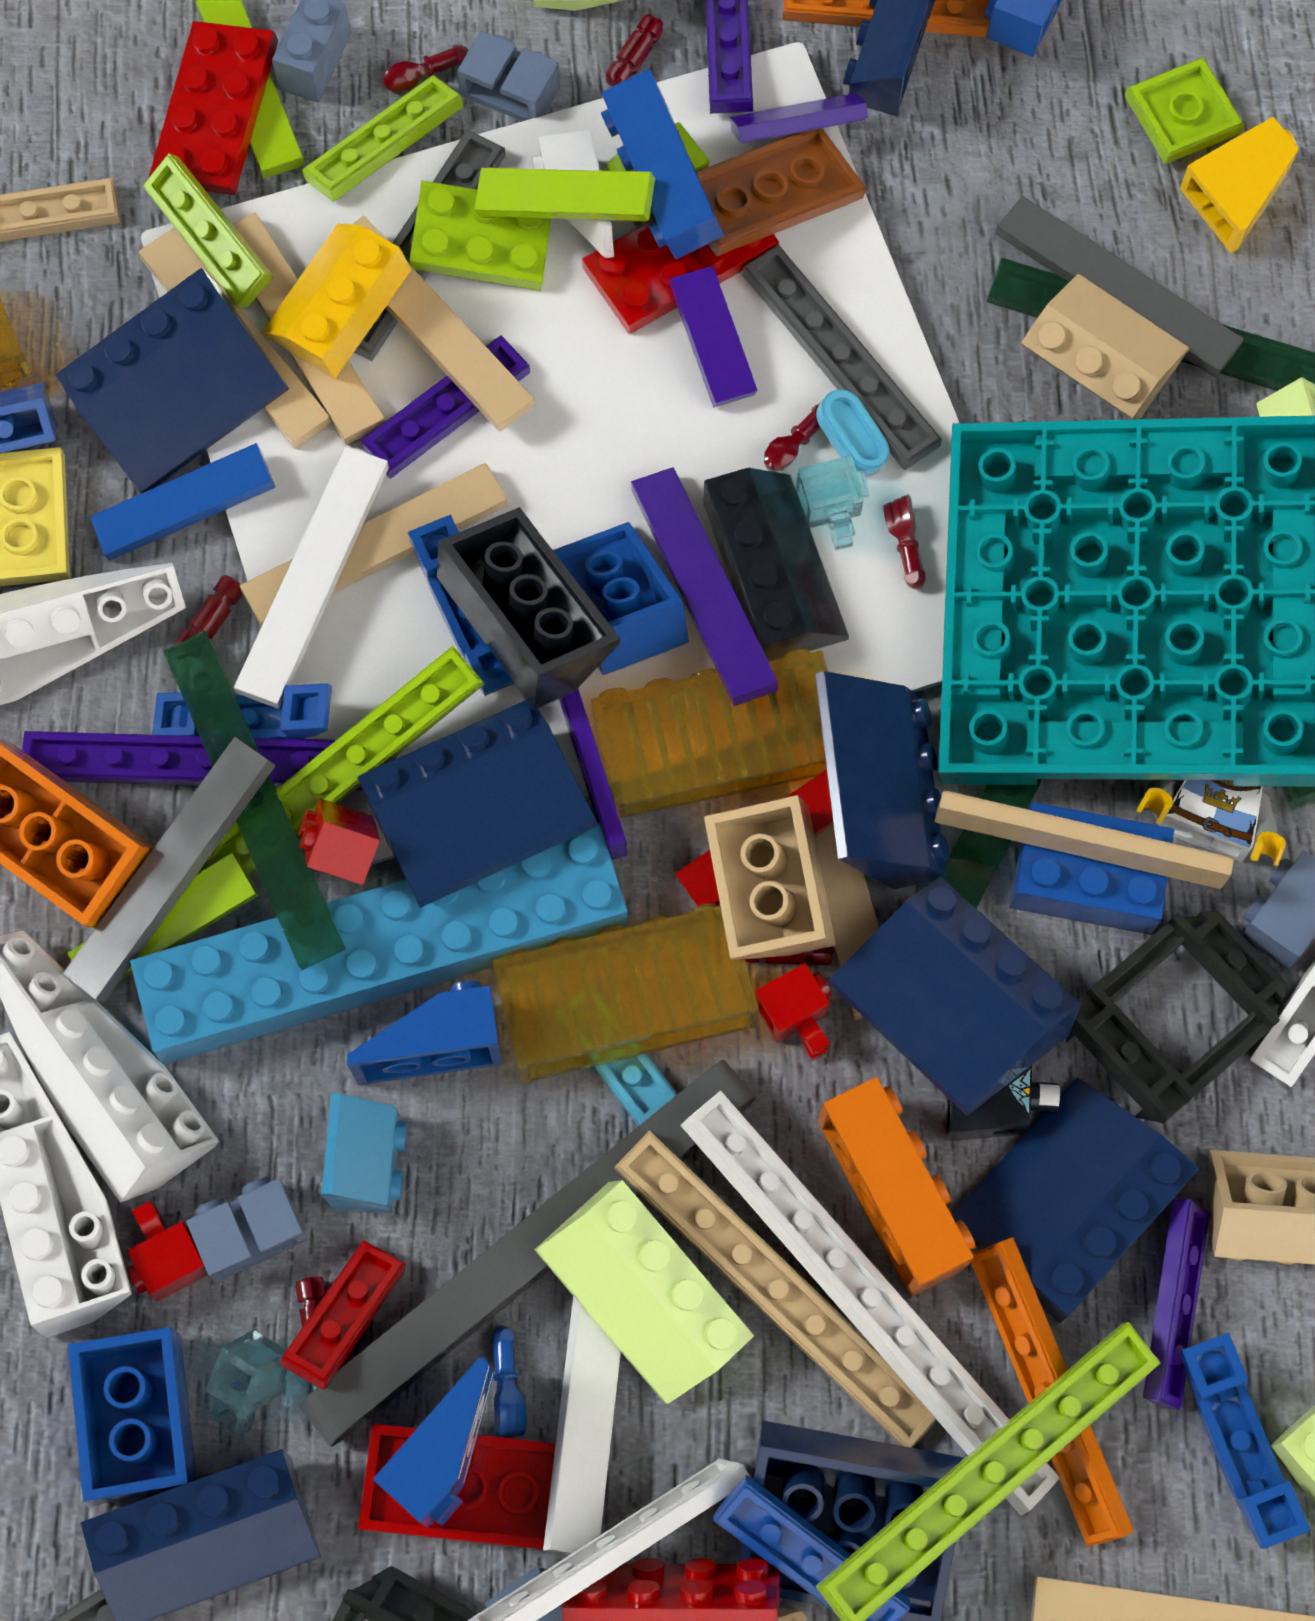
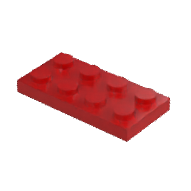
M199 21L192 22L149 177L170 153L182 160L206 192L236 195L271 69L272 59L278 43V38L273 30Z
M649 222L613 241L614 257L604 258L598 251H595L582 258V268L627 333L631 334L678 308L669 285L671 278L713 266L719 283H722L742 272L745 265L778 245L779 241L772 234L717 257L707 244L675 260L667 245L659 248L650 230Z
M372 1423L358 1524L359 1530L543 1550L556 1443L478 1435L464 1488L457 1495L463 1501L462 1504L445 1524L441 1525L434 1521L428 1528L415 1519L373 1480L417 1428Z
M643 1558L634 1563L622 1564L564 1602L562 1605V1621H778L781 1584L780 1571L765 1560L757 1558L744 1559L738 1562V1564H716L713 1560L706 1558L691 1559L685 1564H664L663 1561L656 1558Z

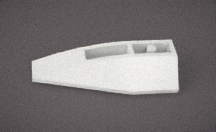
M173 563L88 575L0 594V705L23 698L185 609V603Z
M25 931L0 936V998L15 1033L41 1085L65 1125L120 1203L157 1190L218 1144L219 1140L165 1065L97 1000L63 974L65 970Z
M8 1032L0 1035V1204L30 1325L42 1336L48 1338L95 1322L129 1297L132 1292L108 1201L12 1034Z

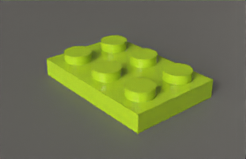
M421 180L409 261L414 270L541 291L551 218L479 216L474 211L477 189Z

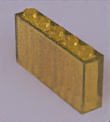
M797 649L786 653L782 659L768 661L778 681V691L737 706H733L720 676L714 668L699 670L693 673L691 678L673 682L670 678L655 679L648 682L644 688L626 691L624 688H612L600 693L599 697L592 698V718L606 778L619 819L816 777L826 770L827 765L815 673L822 671L828 672L823 651L809 652L807 649Z
M715 904L700 905L692 909L690 913L671 918L667 915L654 916L647 919L641 925L625 929L620 926L608 927L599 931L595 936L579 940L571 937L561 938L552 942L549 947L533 951L520 949L510 952L502 958L492 960L521 1084L759 1027V1008L745 959H730L721 906H716Z

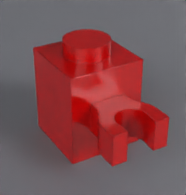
M803 963L754 991L753 1003L777 1043L796 1033L811 1061L829 1051L827 1047L830 1046V1042L816 1021L827 1016L830 1006L828 999L832 997V993L827 982L819 972L812 974L807 964Z
M151 1201L132 1210L137 1223L147 1239L127 1250L134 1263L127 1267V1272L139 1294L147 1291L149 1296L156 1301H160L208 1275L191 1232L184 1222H180L167 1229L157 1207L153 1206Z

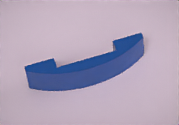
M450 514L409 531L408 536L450 634L461 656L485 684L480 690L484 696H487L515 683L437 578L438 543L440 540L459 533Z
M329 683L287 685L284 688V698L280 709L242 695L206 697L200 691L157 693L152 735L309 738L328 731L332 686Z
M1229 1332L1180 1350L1188 1382L1215 1456L1234 1499L1260 1549H1266L1311 1531L1291 1482L1285 1481L1257 1415L1245 1385L1249 1381Z

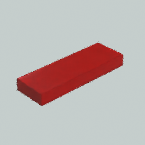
M362 1240L281 1357V1366L325 1391L404 1274L406 1263Z

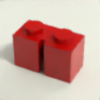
M318 798L314 811L306 809L298 830V836L302 837L300 849L304 850L307 867L361 885L364 884L380 842L372 815Z

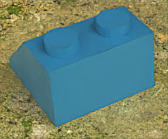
M331 1093L321 1194L333 1210L392 1214L393 1200H402L404 1171L396 1170L398 1151H406L408 1122L400 1121L401 1116L396 1106L341 1093Z

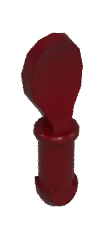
M455 45L451 49L430 57L424 56V62L421 64L408 61L396 63L386 70L383 76V84L388 90L393 92L407 91L415 87L426 73H429L431 77L443 70L457 65L460 66L469 50L463 45Z
M819 404L812 407V411L797 426L791 428L792 435L777 437L769 443L764 452V465L767 470L773 472L784 470L797 458L799 445H807L810 442V438L821 428L816 417Z

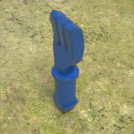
M504 1325L496 1327L491 1337L495 1361V1375L493 1379L497 1381V1390L493 1398L494 1431L496 1436H513L514 1434L520 1436L526 1432V1405L524 1396L516 1388L514 1381L518 1379V1373L515 1372L513 1348L515 1337L513 1332Z

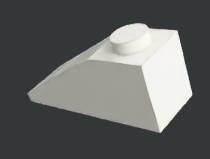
M591 129L538 137L540 155L532 156L533 169L599 170ZM567 219L604 258L614 257L611 220Z
M1315 959L1277 1017L1280 1021L1265 1034L1250 1057L1252 1062L1290 1087L1293 1086L1315 1054Z

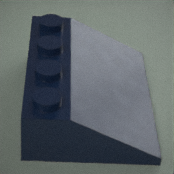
M202 267L55 374L77 410L141 494L155 488L289 390V387L221 287Z
M827 671L815 673L838 859L894 890L931 882L940 876L943 879L947 878L945 862L950 860V850L946 837L941 833L940 823L935 822L941 794L935 788L933 771L937 770L938 762L936 752L928 739L927 726H930L932 722L928 703L924 698H921L904 685Z
M527 700L357 776L372 814L420 908L598 826L549 725L538 708L534 710Z
M941 876L906 900L830 977L828 983L966 1116L1067 1038L1081 1006L1071 994Z
M1077 1077L1060 1096L1058 1112H1045L952 1214L955 1222L962 1220L966 1224L974 1239L975 1246L979 1250L1013 1237L1042 1308L1057 1322L1061 1323L1070 1316L1200 1168L1159 1132Z
M763 1420L752 1479L852 1555L960 1463L964 1457ZM956 1542L899 1590L910 1599L911 1606L910 1610L900 1621H941ZM742 1543L739 1562L749 1558L765 1560ZM780 1572V1598L825 1606Z

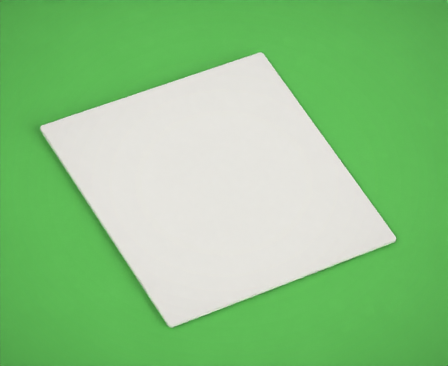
M795 42L751 55L753 112L826 99L807 50L802 43ZM708 68L657 82L675 124L680 122L709 159V167L794 135L789 134L747 143L739 142L732 133L730 117L752 112L710 114ZM603 98L478 134L505 148L506 156L498 168L533 169L532 156L540 155L538 141L540 136L591 129L600 171H606V164L617 154L616 149L623 146L619 134L611 137L602 118L601 112L608 109ZM838 126L823 128L858 176ZM460 140L394 158L334 202L308 183L225 207L221 211L231 223L256 212L293 273L299 279L337 223L353 224L364 215L388 241L393 243L418 205L421 180L433 182ZM864 194L863 199L777 232L774 235L778 239L780 247L942 438V443L939 448L906 470L889 453L887 462L878 472L863 476L852 472L845 465L820 428L810 438V442L807 445H799L798 456L793 463L784 470L778 471L779 473L790 474L849 634V640L769 663L778 681V691L737 706H733L633 495L631 481L674 467L731 584L703 504L704 480L748 467L767 470L764 465V452L769 443L777 437L792 435L791 428L797 426L812 411V407L819 404L828 393L837 390V388L743 277L742 272L720 283L758 391L754 396L713 408L678 308L628 334L582 268V258L597 251V249L567 219L551 218L541 291L436 273H429L425 279L427 284L485 346L502 335L530 365V374L520 380L519 383L534 398L535 406L501 432L481 412H478L390 479L385 475L365 522L485 462L504 492L508 506L459 530V532L520 507L551 549L554 550L630 522L682 600L689 643L604 676L597 667L579 686L578 689L610 789L820 723L821 716L815 675L818 672L827 671L904 685L913 692L942 684L952 423L960 422L866 194ZM611 220L613 241L649 221H644L635 227L632 221ZM170 223L144 231L141 235L143 247L172 228H175L173 224ZM152 274L160 298L167 291ZM255 299L247 309H241L262 333L269 320ZM399 322L373 361L356 353H353L348 360L382 413L385 422L447 376ZM265 337L319 403L287 349ZM262 409L207 449L210 462L212 463L257 443L262 450L276 486L274 489L226 509L247 581L294 558L341 453L346 446L333 424L295 449ZM366 436L347 446L367 453L361 445V440ZM907 494L910 495L916 522L914 537L919 542L920 560L923 571L926 573V581L923 587L916 590L910 588L904 580L905 572L901 556L896 549L899 542L896 537L889 533L883 512V505ZM415 553L331 595L291 682V685L329 683L332 686L328 731L305 739H339L452 645L459 652L436 604ZM515 684L487 696H484L481 690L478 689L401 752L397 758L525 701L526 698ZM559 699L538 709L549 725L584 797L589 796ZM354 791L339 803L340 805L373 816L363 791ZM376 820L375 824L380 842L371 865L395 858Z

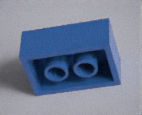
M1031 802L1028 808L1031 811L1169 843L1173 842L1174 828L1036 802ZM1020 842L1009 908L1151 935L1162 919L1167 877Z
M171 1327L68 1344L83 1502L100 1505L152 1496L197 1480L181 1334Z

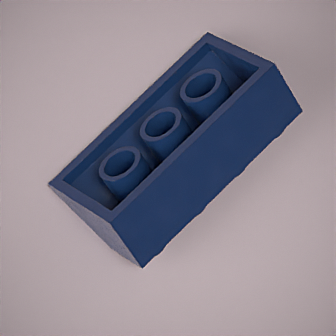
M870 0L869 6L875 9L871 21L863 19L860 26L856 45L862 48L858 60L850 58L843 84L849 85V94L857 93L867 103V108L893 116L898 115L935 0Z
M283 1449L80 1522L94 1575L115 1621H150L321 1558L292 1458Z

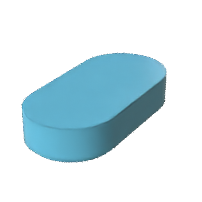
M834 390L828 393L817 408L816 417L818 424L845 465L852 472L863 476L875 474L889 458L890 450L886 438L855 394L846 390Z

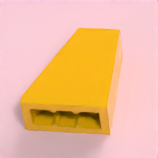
M1271 117L1189 164L1180 190L1227 250L1233 253L1239 249L1288 175L1299 147L1296 145L1292 133L1282 128L1278 121Z

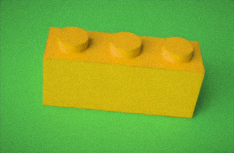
M337 223L266 324L262 334L336 379L411 271L400 247L362 225Z

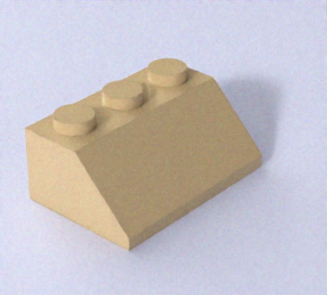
M1077 274L1046 305L1021 341V344L1029 352L1130 420L1141 419L1190 349L1080 274Z
M799 795L704 816L730 959L789 956L836 946L809 805Z
M1210 1149L1208 1157V1211L1210 1213L1208 1231L1214 1257H1224L1235 1261L1245 1259L1275 1261L1285 1265L1295 1263L1315 1265V1158Z

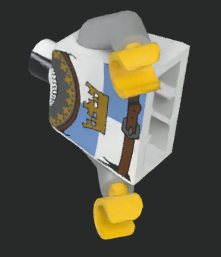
M1157 780L1153 787L1147 790L1136 809L1140 814L1143 809L1152 810L1158 817L1155 823L1159 826L1174 828V837L1220 855L1232 857L1231 859L1238 862L1244 860L1252 849L1253 844H1255L1250 857L1252 861L1257 862L1260 854H1266L1274 860L1273 865L1278 866L1286 847V841L1278 834L1271 800L1262 791L1263 786H1232V780Z

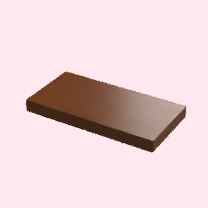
M823 128L796 133L697 171V175L724 234V237L708 244L716 257L863 199L867 189Z

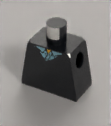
M1031 1065L968 1116L947 1098L945 1141L1024 1134L1030 1126L1031 1111L1058 1112L1060 1101L1059 1083L1032 1081Z

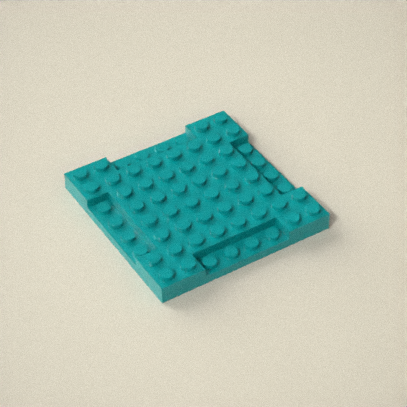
M1315 415L952 423L939 747V776L941 783L1037 785V779L1232 780V786L1315 787Z

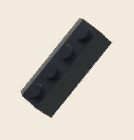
M748 467L704 480L703 504L734 592L768 662L772 663L849 640V634L790 474Z
M520 507L439 541L438 580L534 710L575 692L620 644V637Z

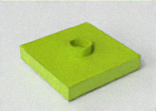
M1204 57L1126 89L1125 98L1165 165L1241 134L1244 128L1243 121Z

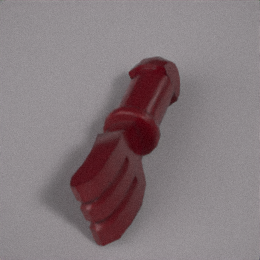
M907 494L883 505V512L889 533L896 537L899 542L896 549L901 556L905 572L904 580L910 588L916 590L923 587L926 581V573L923 571L920 560L919 542L914 537L916 522L910 495Z

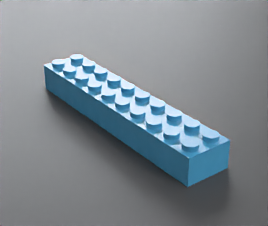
M597 823L598 826L421 908L407 881L402 880L130 960L153 1053L163 1065L627 928L628 911L600 823Z

